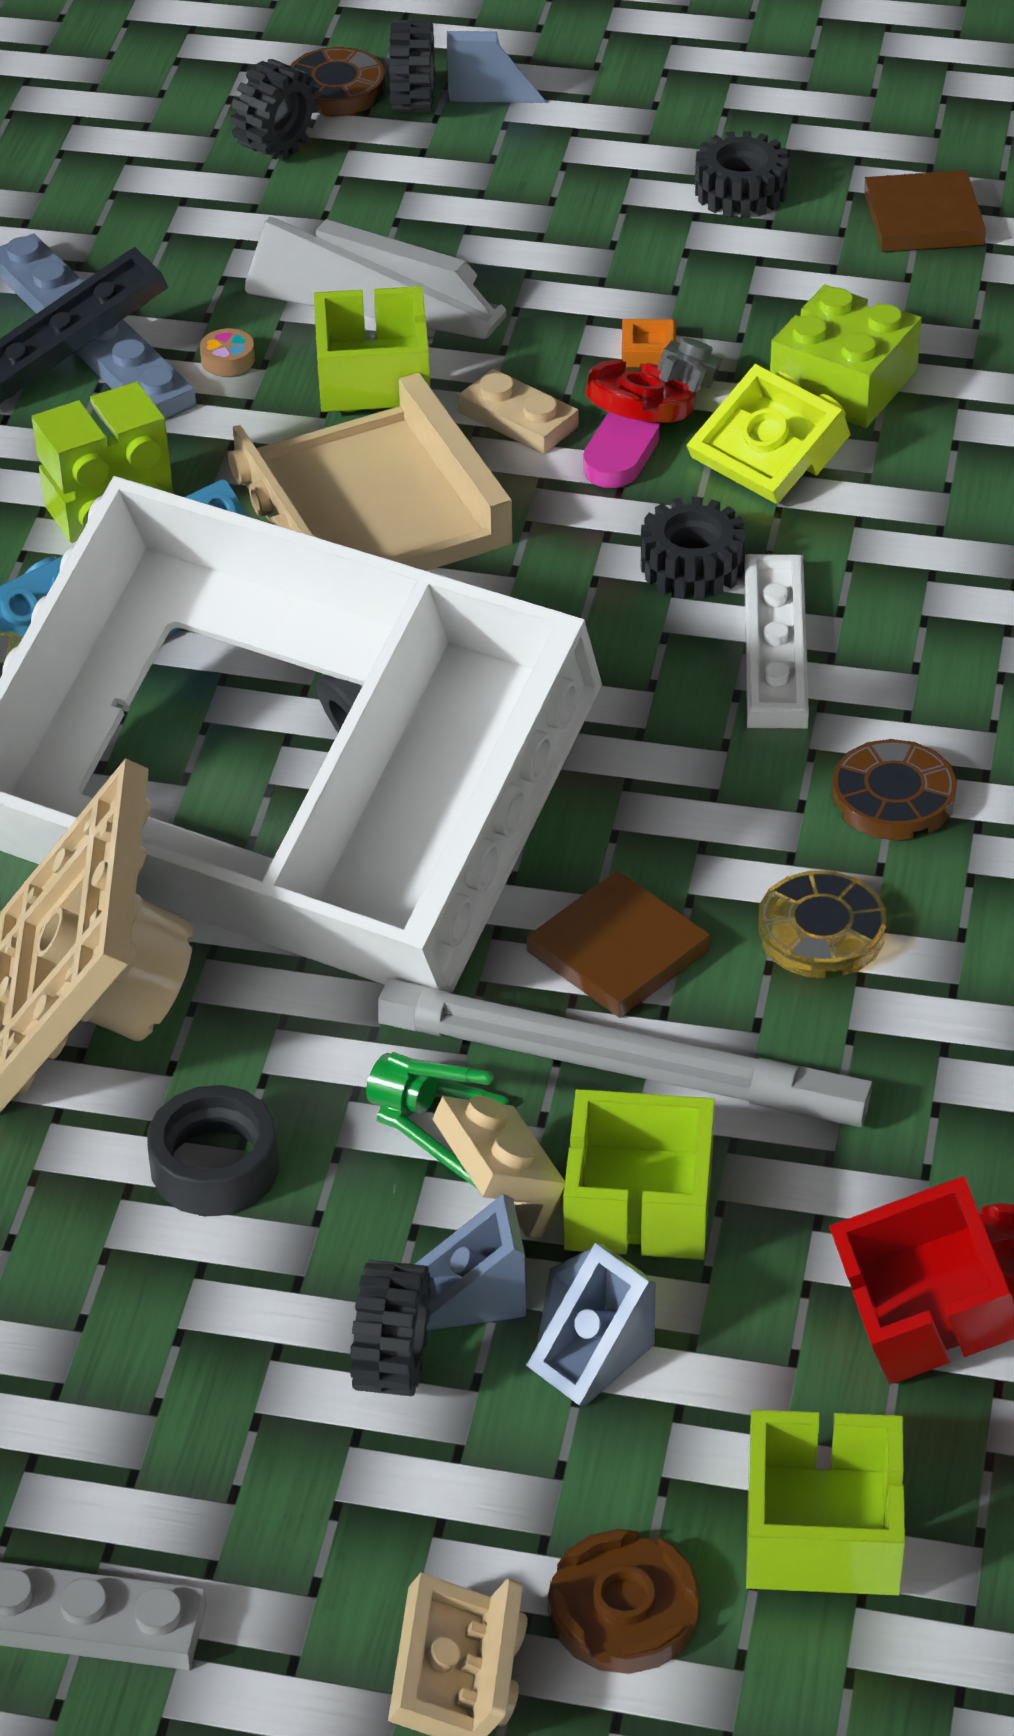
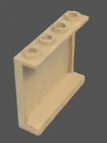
M420 373L399 378V407L259 448L254 446L241 424L233 426L235 450L228 453L232 475L238 484L245 483L249 489L250 499L256 514L259 517L266 516L270 524L424 571L513 544L511 498Z

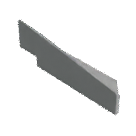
M269 217L264 222L245 281V292L248 294L314 306V292L363 289L364 316L375 318L374 289L423 286L426 326L428 329L480 339L488 338L507 317V310L502 304L496 305L487 302L473 285L477 274L465 260L328 219L316 229V236L277 218Z

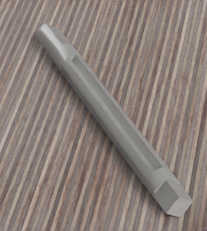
M388 979L378 998L379 1024L439 1037L449 1036L741 1099L749 1101L750 1104L861 1128L870 1105L872 1081L765 1058L756 1059L460 996L452 994L450 991L394 979Z

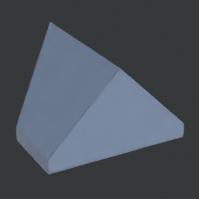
M447 31L449 102L547 103L502 49L497 31Z
M502 1194L415 1263L416 1265L428 1266L431 1278L429 1288H431V1299L428 1305L430 1317L427 1331L526 1317L525 1253L514 1200Z
M594 1243L591 1249L550 1268L537 1347L526 1366L578 1405H587L655 1345L656 1282L602 1243Z

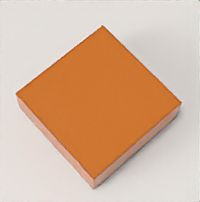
M623 319L622 360L627 362L626 367H640V363L659 365L666 346L671 340L676 342V320Z

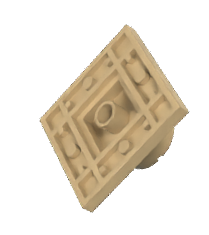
M126 758L0 912V1112L15 1095L23 1096L28 1091L37 1069L47 1058L55 1059L60 1054L67 1041L69 1032L80 1020L84 1022L89 1021L134 1041H141L153 1032V1024H160L166 1016L185 979L192 953V947L188 944L193 939L192 923L182 916L141 899V896L136 894L137 876L143 867L147 853L146 847L141 845L142 828L148 819L152 803L150 799L146 798L149 769Z

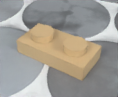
M493 368L458 394L459 413L542 454H546L579 427V409Z

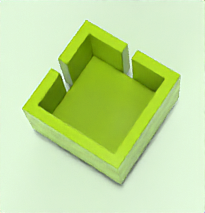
M824 284L801 308V316L795 315L771 340L770 372L774 374L777 371L784 372L791 376L802 389L816 396L825 394L832 397L845 410L847 422L867 428L918 370L922 317L899 310L893 305L879 302L875 306L869 307L867 298L850 293L843 288Z
M423 286L374 289L376 340H366L363 289L314 292L321 412H353L361 409L399 407V378L415 373H420L430 387L429 347Z
M138 381L90 396L92 408L114 436L107 439L80 400L32 415L37 457L42 463L39 465L44 506L70 543L76 542L88 523V515L93 502L98 497L103 496L113 476L173 494L165 417Z
M576 1089L563 1195L564 1250L585 1252L591 1249L594 1243H602L616 1254L627 1255L628 1244H641V1256L704 1260L713 1155L715 1098Z
M751 1410L748 1462L746 1589L899 1595L905 1546L904 1485H902L904 1473L903 1416L834 1413L830 1470L816 1469L819 1412Z

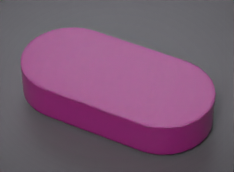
M609 412L583 453V471L587 480L603 488H620L632 483L640 474L659 442L660 422L629 419Z

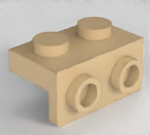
M442 1096L433 1121L482 1197L497 1199L500 1195L505 1194L513 1198L518 1224L527 1237L541 1238L552 1214L560 1206L565 1181L515 1107L503 1105L496 1100L484 1096H474L470 1100Z
M420 1573L408 1587L388 1716L389 1722L430 1736H488L497 1725L503 1727L507 1724L516 1706L519 1692L518 1682L511 1679L513 1659L522 1645L527 1628V1616L520 1612L523 1583L507 1578L494 1594L489 1597L424 1573Z

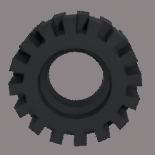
M392 20L389 47L392 112H433L435 90L433 21Z
M268 59V62L261 61L257 63V71L250 69L246 73L247 84L240 82L237 88L241 92L240 99L233 98L231 106L237 109V113L230 116V124L236 126L232 130L233 137L238 139L237 142L240 145L277 160L279 158L284 160L288 158V152L295 154L299 151L297 142L305 144L309 138L305 132L308 127L313 129L316 120L311 119L312 113L319 112L320 104L313 100L319 97L320 94L319 88L314 87L316 84L314 77L280 61Z
M734 131L725 132V139L723 140L718 135L711 137L710 144L703 142L700 145V151L696 152L695 195L698 196L699 203L702 206L708 204V210L713 213L723 209V216L732 217L733 212H741L740 218H750L751 211H755L759 217L766 214L767 207L773 211L779 208V202L784 203L786 199L788 152L786 148H781V143L776 139L768 143V135L760 133L757 138H752V131H743V137H735Z
M691 497V504L686 505L683 504L682 498L672 499L670 509L664 503L656 506L655 514L648 512L644 518V525H641L640 567L641 572L645 573V580L649 585L657 582V591L666 594L673 588L674 598L680 599L685 598L686 592H694V600L705 599V591L710 590L715 597L723 594L724 585L732 589L737 584V577L742 578L744 573L746 529H744L743 519L741 517L735 518L736 511L730 506L720 511L719 501L711 499L708 506L701 505V497ZM686 547H698L699 549H688Z
M371 1259L365 1264L364 1275H361L359 1283L360 1296H357L355 1304L357 1311L356 1319L353 1321L352 1326L354 1340L350 1351V1358L353 1359L350 1367V1376L353 1378V1389L409 1397L415 1395L416 1387H418L420 1381V1370L423 1368V1351L428 1337L426 1329L429 1323L430 1310H428V1305L431 1299V1288H429L431 1278L428 1266Z

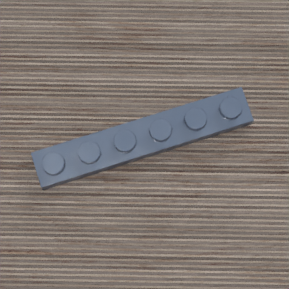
M35 233L14 238L9 243L0 246V278L36 314L83 282ZM121 320L101 336L93 339L75 352L111 389L138 381L165 419L196 406L195 389L124 320Z

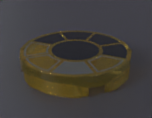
M806 871L787 876L768 889L759 904L758 933L761 936V945L767 956L785 970L806 977L826 978V971L843 969L842 976L858 972L878 956L885 943L886 908L877 893L857 878L835 871Z

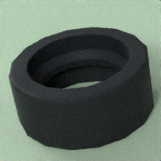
M225 1085L199 1086L172 1097L156 1111L147 1129V1149L152 1181L161 1197L180 1211L203 1217L233 1214L253 1206L267 1194L279 1173L275 1119L266 1104L246 1090ZM227 1132L242 1136L254 1144L252 1151L240 1161L223 1168L199 1169L184 1165L173 1157L175 1151L186 1141L204 1133Z

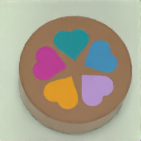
M226 328L210 332L200 342L201 364L207 372L216 376L232 377L240 375L249 370L255 362L254 341L248 333L239 329Z

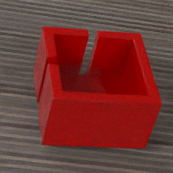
M965 1176L829 1226L846 1276L852 1287V1292L871 1346L889 1385L950 1363L946 1351L960 1346L965 1358L1014 1340V1302Z

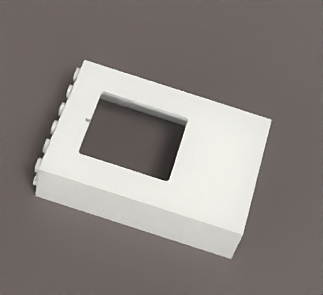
M113 476L103 496L98 497L93 502L88 515V523L75 546H71L65 552L60 564V572L47 596L42 597L35 605L31 624L19 646L9 652L3 665V674L0 678V851L40 864L93 799V797L82 793L124 716L122 709L116 707L117 704L129 707L168 633L174 628H182L363 686L274 859L148 816L142 828L141 845L146 847L147 853L143 867L137 876L136 894H139L141 899L154 905L384 985L388 979H394L453 993L602 686L585 620Z

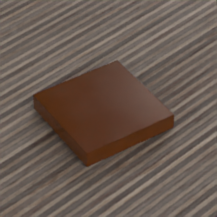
M967 170L865 177L864 194L881 252L985 245L986 228Z
M618 870L527 935L528 953L619 1018L710 950L709 933Z

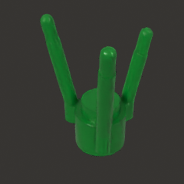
M396 1052L381 1055L370 1072L366 1087L368 1101L380 1106L377 1121L398 1129L459 1177L477 1188L455 1153L408 1119L407 1116L412 1115L414 1112L417 1114L425 1113L431 1106L436 1093L467 1100L474 1096H484L496 1100L503 1105H509V1099L506 1096L453 1082L489 1085L493 1083L494 1075L489 1071L412 1059Z

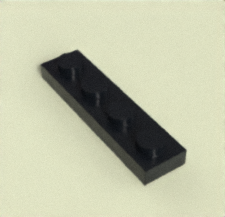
M134 246L0 338V404L169 288L162 272Z

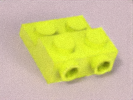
M754 364L688 442L687 448L691 458L778 505L806 470L817 476L851 434L845 419V410L832 397L825 394L816 396L802 389L788 374L777 371L774 374Z

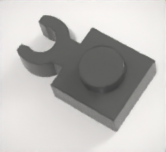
M683 337L680 343L671 340L666 346L657 370L661 371L660 380L669 382V380L679 381L688 385V390L699 392L701 386L709 389L713 384L723 358L711 355L713 348L708 344Z

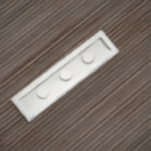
M745 555L747 728L808 729L809 707L803 555Z

